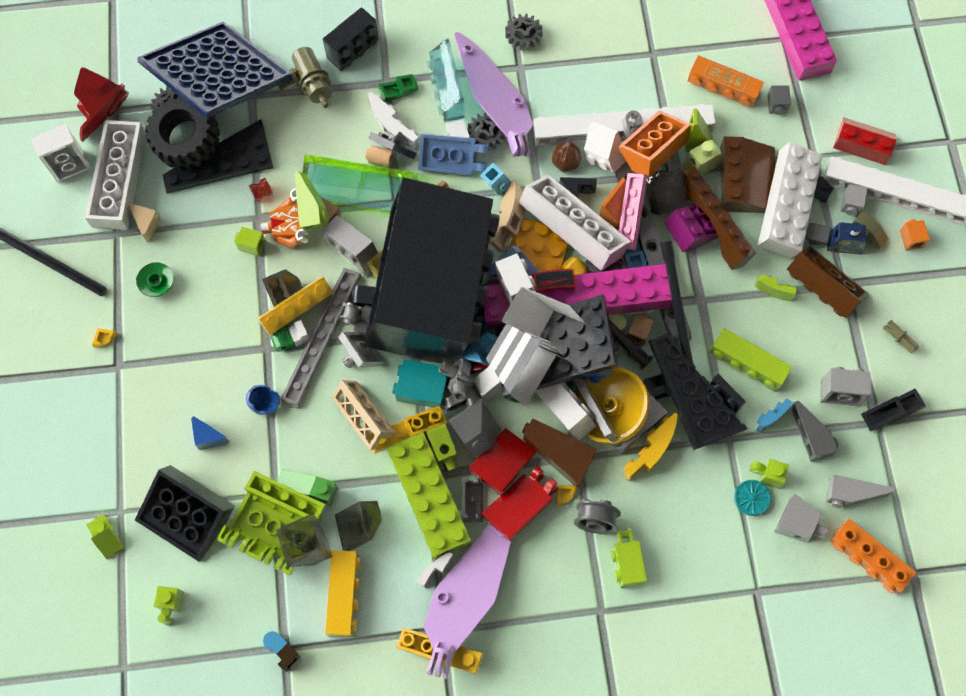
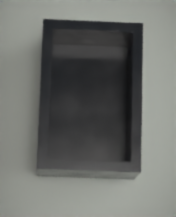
M361 7L322 38L327 59L342 71L344 68L349 67L355 59L361 57L366 50L375 46L379 40L376 19Z

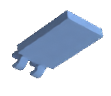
M421 133L418 170L473 175V170L485 171L487 162H476L477 152H488V144H475L476 138Z

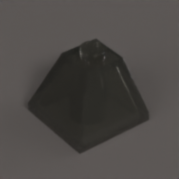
M359 501L335 514L343 551H351L373 539L382 521L378 501Z
M314 513L276 529L288 567L315 565L333 557L328 540Z

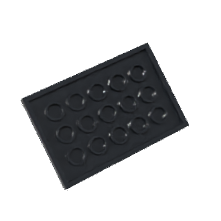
M603 294L569 304L585 323L553 311L539 337L549 341L566 358L555 354L553 362L536 390L617 367L607 302ZM505 325L495 327L496 336L499 337ZM502 383L503 397L505 399L513 397Z

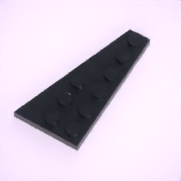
M668 333L648 341L693 450L748 429L744 423L742 424L739 421L735 412L732 409L730 410L723 402V398L708 380L696 370V366L692 361L690 362L685 357L681 348Z

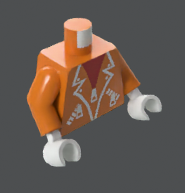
M294 188L290 193V197L274 211L270 212L271 222L261 223L263 234L272 233L275 242L289 248L300 243H307L308 239L305 238V235L309 234L304 228H300L297 191Z

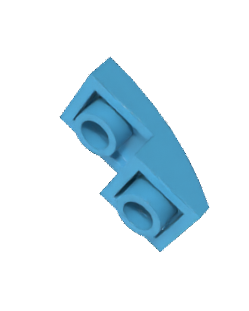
M786 398L783 403L778 402L773 411L769 410L766 415L762 413L756 422L759 424L756 431L762 432L774 425L786 413L793 402Z

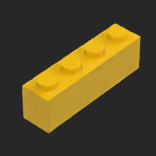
M319 277L257 319L267 334L271 335L334 292L324 277Z
M332 550L325 629L327 636L353 637V632L357 630V619H354V611H358L359 600L355 598L356 590L360 588V578H357V569H361V557H358L356 551Z

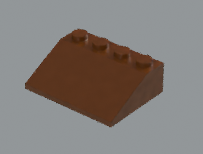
M724 136L720 146L722 153L720 164L721 204L727 212L765 213L775 172V147L744 137Z

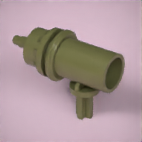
M298 48L292 54V61L296 67L289 70L292 73V79L278 85L280 90H283L296 83L300 85V88L310 98L311 102L321 103L324 108H327V100L332 95L329 74L321 69L312 48Z

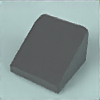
M809 223L806 240L810 245H828L832 228L821 224Z

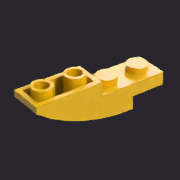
M437 406L404 418L400 423L391 425L395 431L392 438H381L376 448L372 450L373 454L387 450L386 447L421 432L426 436V431L447 424L448 422L441 407ZM373 432L370 433V440H371V441L373 440V438H374V436H375Z
M676 413L672 416H665L660 422L661 426L657 430L653 428L646 435L648 437L645 442L647 446L638 453L640 457L635 462L630 460L624 467L626 470L623 476L628 481L642 468L649 473L661 459L674 434L678 417Z
M403 627L396 648L431 660L433 647L428 636ZM460 646L454 654L451 667L477 675L483 654Z

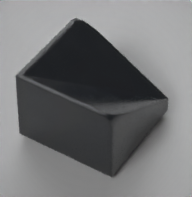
M819 176L817 180L814 198L826 203L834 188L822 176Z

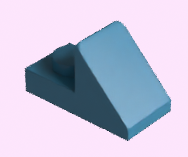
M486 333L478 340L477 345L472 344L460 357L471 362L490 366L486 357L498 336Z

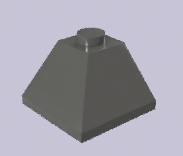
M479 399L449 420V423L474 459L492 447L501 431L500 426L482 399Z

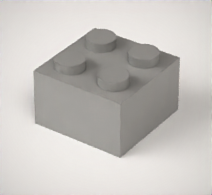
M833 367L821 379L820 402L860 406L871 395V372H864L863 369L844 370L843 367Z

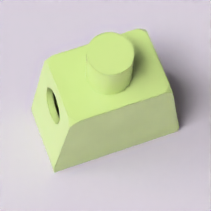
M708 140L689 152L682 168L686 169L696 165V169L703 175L721 164L722 153L713 140Z

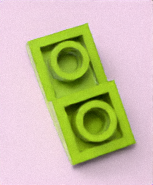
M770 275L758 276L755 287L765 294L787 301H792L795 297L796 287H791L788 284L777 285L778 278H773Z

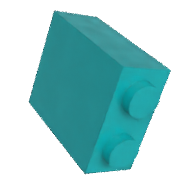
M403 359L402 365H398L397 376H399L398 383H394L392 393L395 394L396 401L431 408L440 406L442 409L448 376L439 373V365Z

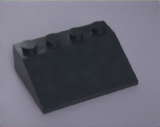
M169 465L158 469L135 521L200 562L220 534L223 526L226 525L235 505Z

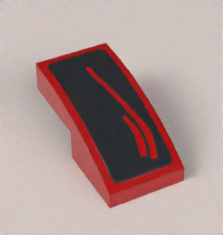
M573 269L547 270L532 274L535 282L534 289L537 293H553L555 290H574L576 287Z

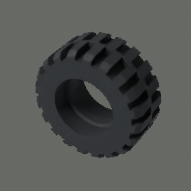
M180 96L177 99L174 97L168 98L167 102H161L157 109L154 108L152 110V116H149L147 119L149 124L145 126V132L147 133L145 138L149 148L167 166L175 167L179 170H182L183 167L187 170L192 169L194 165L199 167L202 165L201 162L204 160L207 162L210 159V154H214L217 150L215 145H219L220 139L217 136H220V129L214 116L207 119ZM187 121L196 122L195 133L189 141L180 145L170 144V135L176 126Z

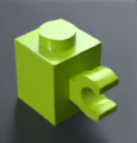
M769 459L765 464L753 461L749 471L762 475L761 483L779 489L785 483L789 464Z

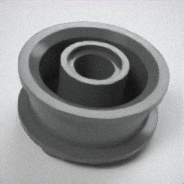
M581 499L576 507L579 513L578 517L574 519V525L581 530L594 534H615L618 532L616 522L617 518L621 516V511L612 506V503L608 500L597 502Z

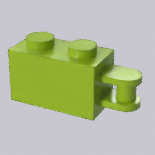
M627 527V530L618 529L616 533L618 544H615L613 550H611L612 562H616L617 570L614 571L616 583H620V588L643 585L647 582L640 542L639 540L633 541L631 527ZM622 538H628L629 542L623 543Z

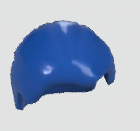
M255 385L246 394L247 406L258 415L273 414L280 405L278 392L271 390L266 385Z

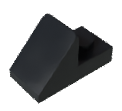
M560 177L559 184L578 198V193L585 195L595 193L597 178Z

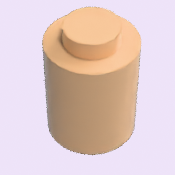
M371 146L370 149H367L365 158L368 159L369 164L390 168L393 162L394 151Z

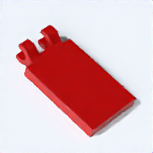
M539 466L532 470L529 477L523 474L481 513L482 517L510 542L553 502L551 495L559 489L556 486L558 483L553 478L549 479L545 486L539 483L545 477L542 474L544 471Z

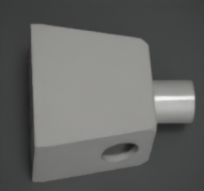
M794 494L789 498L774 532L807 542L811 539L812 535L823 539L828 528L818 524L821 513Z

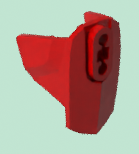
M84 67L80 69L74 90V95L79 100L77 108L87 119L80 127V141L84 142L108 116L111 117L129 95V92L125 90L124 84L117 85L111 80Z

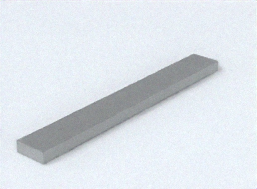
M343 268L333 288L334 293L330 295L282 394L281 402L296 408L300 407L341 320L340 317L344 313L345 307L342 304L349 303L352 297L353 286L358 284L361 273Z

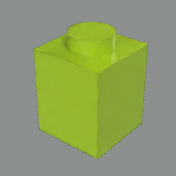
M241 227L240 232L236 233L234 240L239 251L260 256L266 241L263 232Z

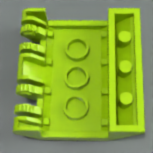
M253 471L244 488L247 494L229 527L223 526L217 540L223 544L228 543V546L232 548L240 540H243L239 551L242 553L246 551V555L260 562L264 560V563L267 565L275 557H278L279 560L276 562L275 569L281 570L282 568V572L290 576L300 565L319 529L326 505Z

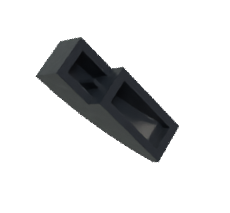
M915 388L862 413L861 416L871 432L926 408V405Z

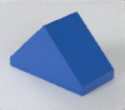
M195 416L191 418L194 442L199 450L226 445L229 442L226 436Z

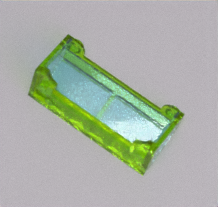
M307 154L304 156L302 173L306 174L320 198L323 197L332 204L390 213L402 177L418 180L419 174Z

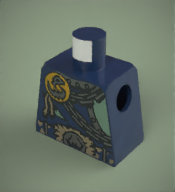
M859 222L838 223L831 230L827 251L862 255L866 245L867 226Z

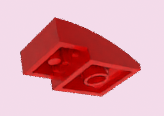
M505 428L497 436L492 447L474 461L469 468V472L501 496L537 451Z

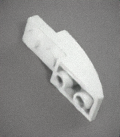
M369 91L367 94L372 114L384 134L388 135L389 139L392 137L398 141L402 140L413 150H416L419 147L418 134L414 130L406 128L404 123L397 119V111L392 105H387L379 95H374Z

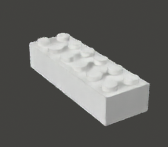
M105 120L85 215V219L92 228L128 230L132 212L129 204L134 202L145 136L147 134L141 122Z
M789 142L779 150L758 241L759 247L789 259L802 251L823 155L793 142Z
M546 175L526 185L519 203L601 271L623 257L631 241L551 176Z

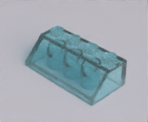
M445 39L429 52V60L426 61L428 71L432 70L433 74L430 75L432 86L435 85L436 90H434L435 100H439L440 105H437L439 116H443L444 122L465 118L464 97L450 41Z

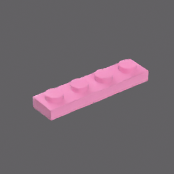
M628 173L619 232L631 241L627 248L630 250H636L647 183V175Z

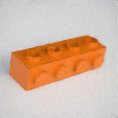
M851 519L844 521L829 540L833 543L832 545L835 549L846 553L851 562L862 566L867 570L866 573L871 578L878 579L883 583V587L891 593L897 594L902 592L917 573Z

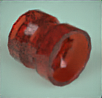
M266 178L261 179L257 184L252 183L248 185L256 202L262 200L264 196L273 195Z

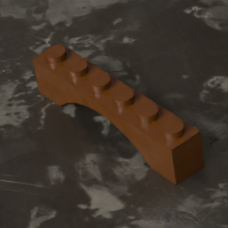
M696 167L682 169L671 184L681 198L695 203L709 217L719 238L721 255L731 270L745 266L757 253Z

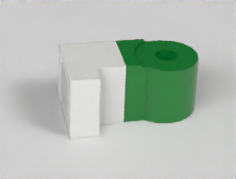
M301 320L295 322V325L277 331L270 336L277 352L292 349L308 342L309 337Z

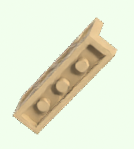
M342 380L332 399L368 449L374 450L381 438H392L395 431L357 381ZM342 393H344L345 402L340 399ZM350 404L354 406V415L351 414ZM360 417L363 418L364 428L360 426ZM370 430L375 435L372 441L370 440Z

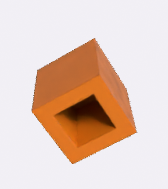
M909 220L900 229L905 250L924 248L930 241L924 220Z

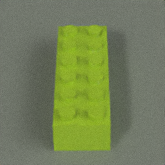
M421 432L386 447L434 561L448 552L454 553L471 545V539L424 433Z

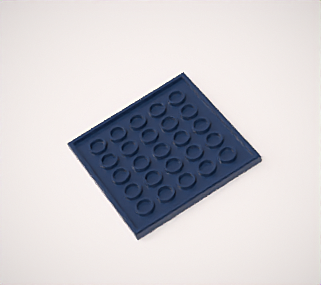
M225 22L218 23L137 57L138 63L207 119L292 79V73Z

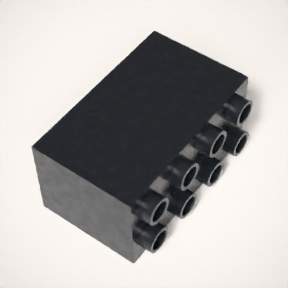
M402 177L390 211L363 347L440 364L445 361L453 366L467 348L472 344L477 345L482 322L476 321L475 318L478 308L484 307L488 292V286L481 283L484 272L488 273L490 271L494 250L487 248L490 237L494 238L497 233L500 219L499 215L491 213L492 198Z

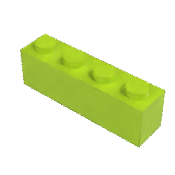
M723 328L710 350V353L716 359L724 360L733 369L745 372L749 378L759 380L764 383L765 387L771 390L778 391L793 367L726 328Z

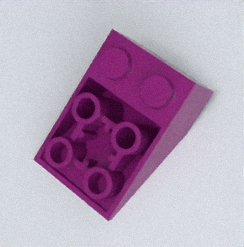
M697 205L676 209L664 222L682 252L697 249L718 238L711 220Z

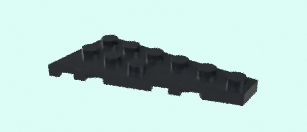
M262 119L219 142V145H215L217 150L214 154H210V159L207 162L205 160L201 162V166L197 167L194 165L192 169L188 170L185 167L182 170L173 168L162 174L166 192L180 191L273 168Z

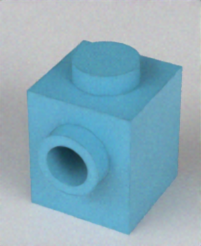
M494 163L480 175L486 184L499 196L508 189L511 183L505 173Z

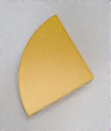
M97 328L92 346L94 348H101L109 345L116 338V331Z
M557 485L559 489L556 492V506H562L570 502L575 496L577 486Z

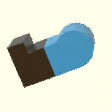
M271 631L265 634L263 638L264 646L277 654L281 659L278 663L279 667L287 671L301 657L300 654L279 633Z

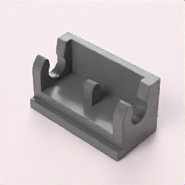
M463 478L462 521L483 522L481 514L483 512V482L480 479L470 481L469 478Z

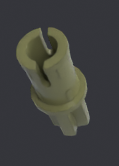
M890 320L887 323L888 325L883 327L884 330L896 339V343L899 342L910 353L915 352L919 348V345L906 334L907 331H903L893 320Z

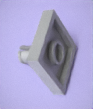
M342 332L338 336L349 353L342 359L347 368H352L355 363L358 367L381 366L385 362L377 349L363 347L365 335L359 332Z

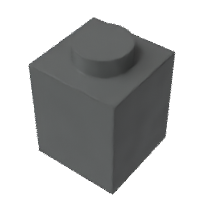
M789 85L771 86L767 95L769 114L782 115L787 113L791 106Z

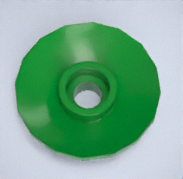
M160 262L145 265L136 277V285L139 291L149 297H159L166 294L174 282V275L171 269L166 264Z

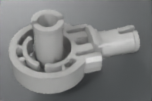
M459 358L453 366L444 361L439 368V373L448 376L446 386L450 389L453 399L457 402L464 401V398H466L465 392L471 386L474 375L470 373L471 362L463 358Z

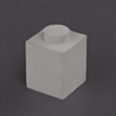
M849 184L843 194L840 212H845L848 215H859L865 205L867 188Z

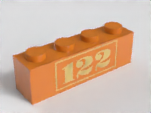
M699 55L690 70L687 80L695 86L703 87L710 92L720 94L727 99L735 100L744 106L752 108L764 81Z

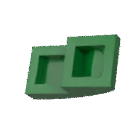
M413 74L397 76L393 82L378 85V90L384 102L402 98L419 89Z

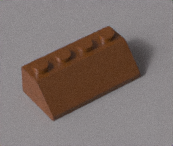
M811 246L801 251L786 269L790 272L789 274L792 278L800 280L808 291L816 293L821 302L829 304L834 308V312L841 317H848L869 294Z

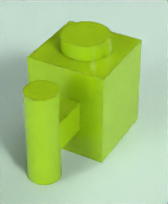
M157 586L153 607L161 610V614L157 617L158 622L167 626L172 623L171 612H180L184 591L179 588Z

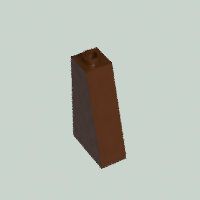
M532 418L530 423L526 422L522 430L524 434L523 440L570 483L579 488L597 449Z

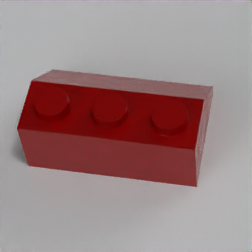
M843 117L833 148L886 165L892 156L897 138L894 133Z

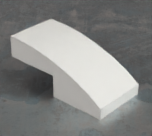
M448 552L431 563L417 580L418 584L425 588L435 571L443 575L453 559V554Z

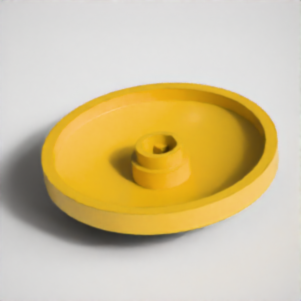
M618 367L613 368L612 374L602 379L600 383H590L589 379H585L618 439L613 442L607 439L595 419L592 421L597 426L586 437L594 442L605 445L622 443L633 437L644 425L650 409L649 393L641 379L631 371ZM578 389L576 392V396L590 411L589 407L587 406L583 396L581 395Z

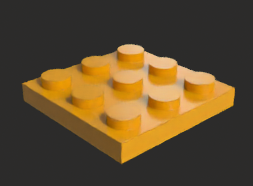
M523 218L517 237H512L509 248L511 246H518L541 272L561 269L568 244L544 223Z

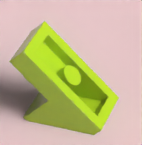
M105 514L86 524L93 536L91 537L92 542L105 559L124 549L122 542Z

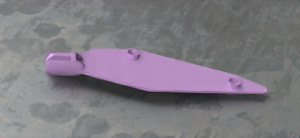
M456 32L454 37L475 101L505 134L513 157L529 156L531 151L526 135L533 126V122L524 97L479 46L460 32Z
M491 524L486 527L435 588L424 625L425 632L433 647L427 671L428 675L433 674L435 667V676L440 677L443 671V678L447 679L455 652L495 604L511 542Z

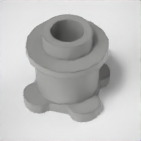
M343 303L342 306L345 309L340 317L344 319L343 323L349 325L358 323L359 312L363 310V307L352 303Z

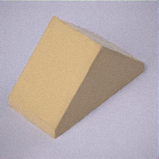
M133 203L129 204L142 236L146 242L151 241L161 218L156 210Z

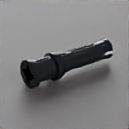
M609 319L614 340L628 352L629 358H633L640 365L639 368L641 370L644 369L654 357L652 355L649 356L641 348L640 344H635Z

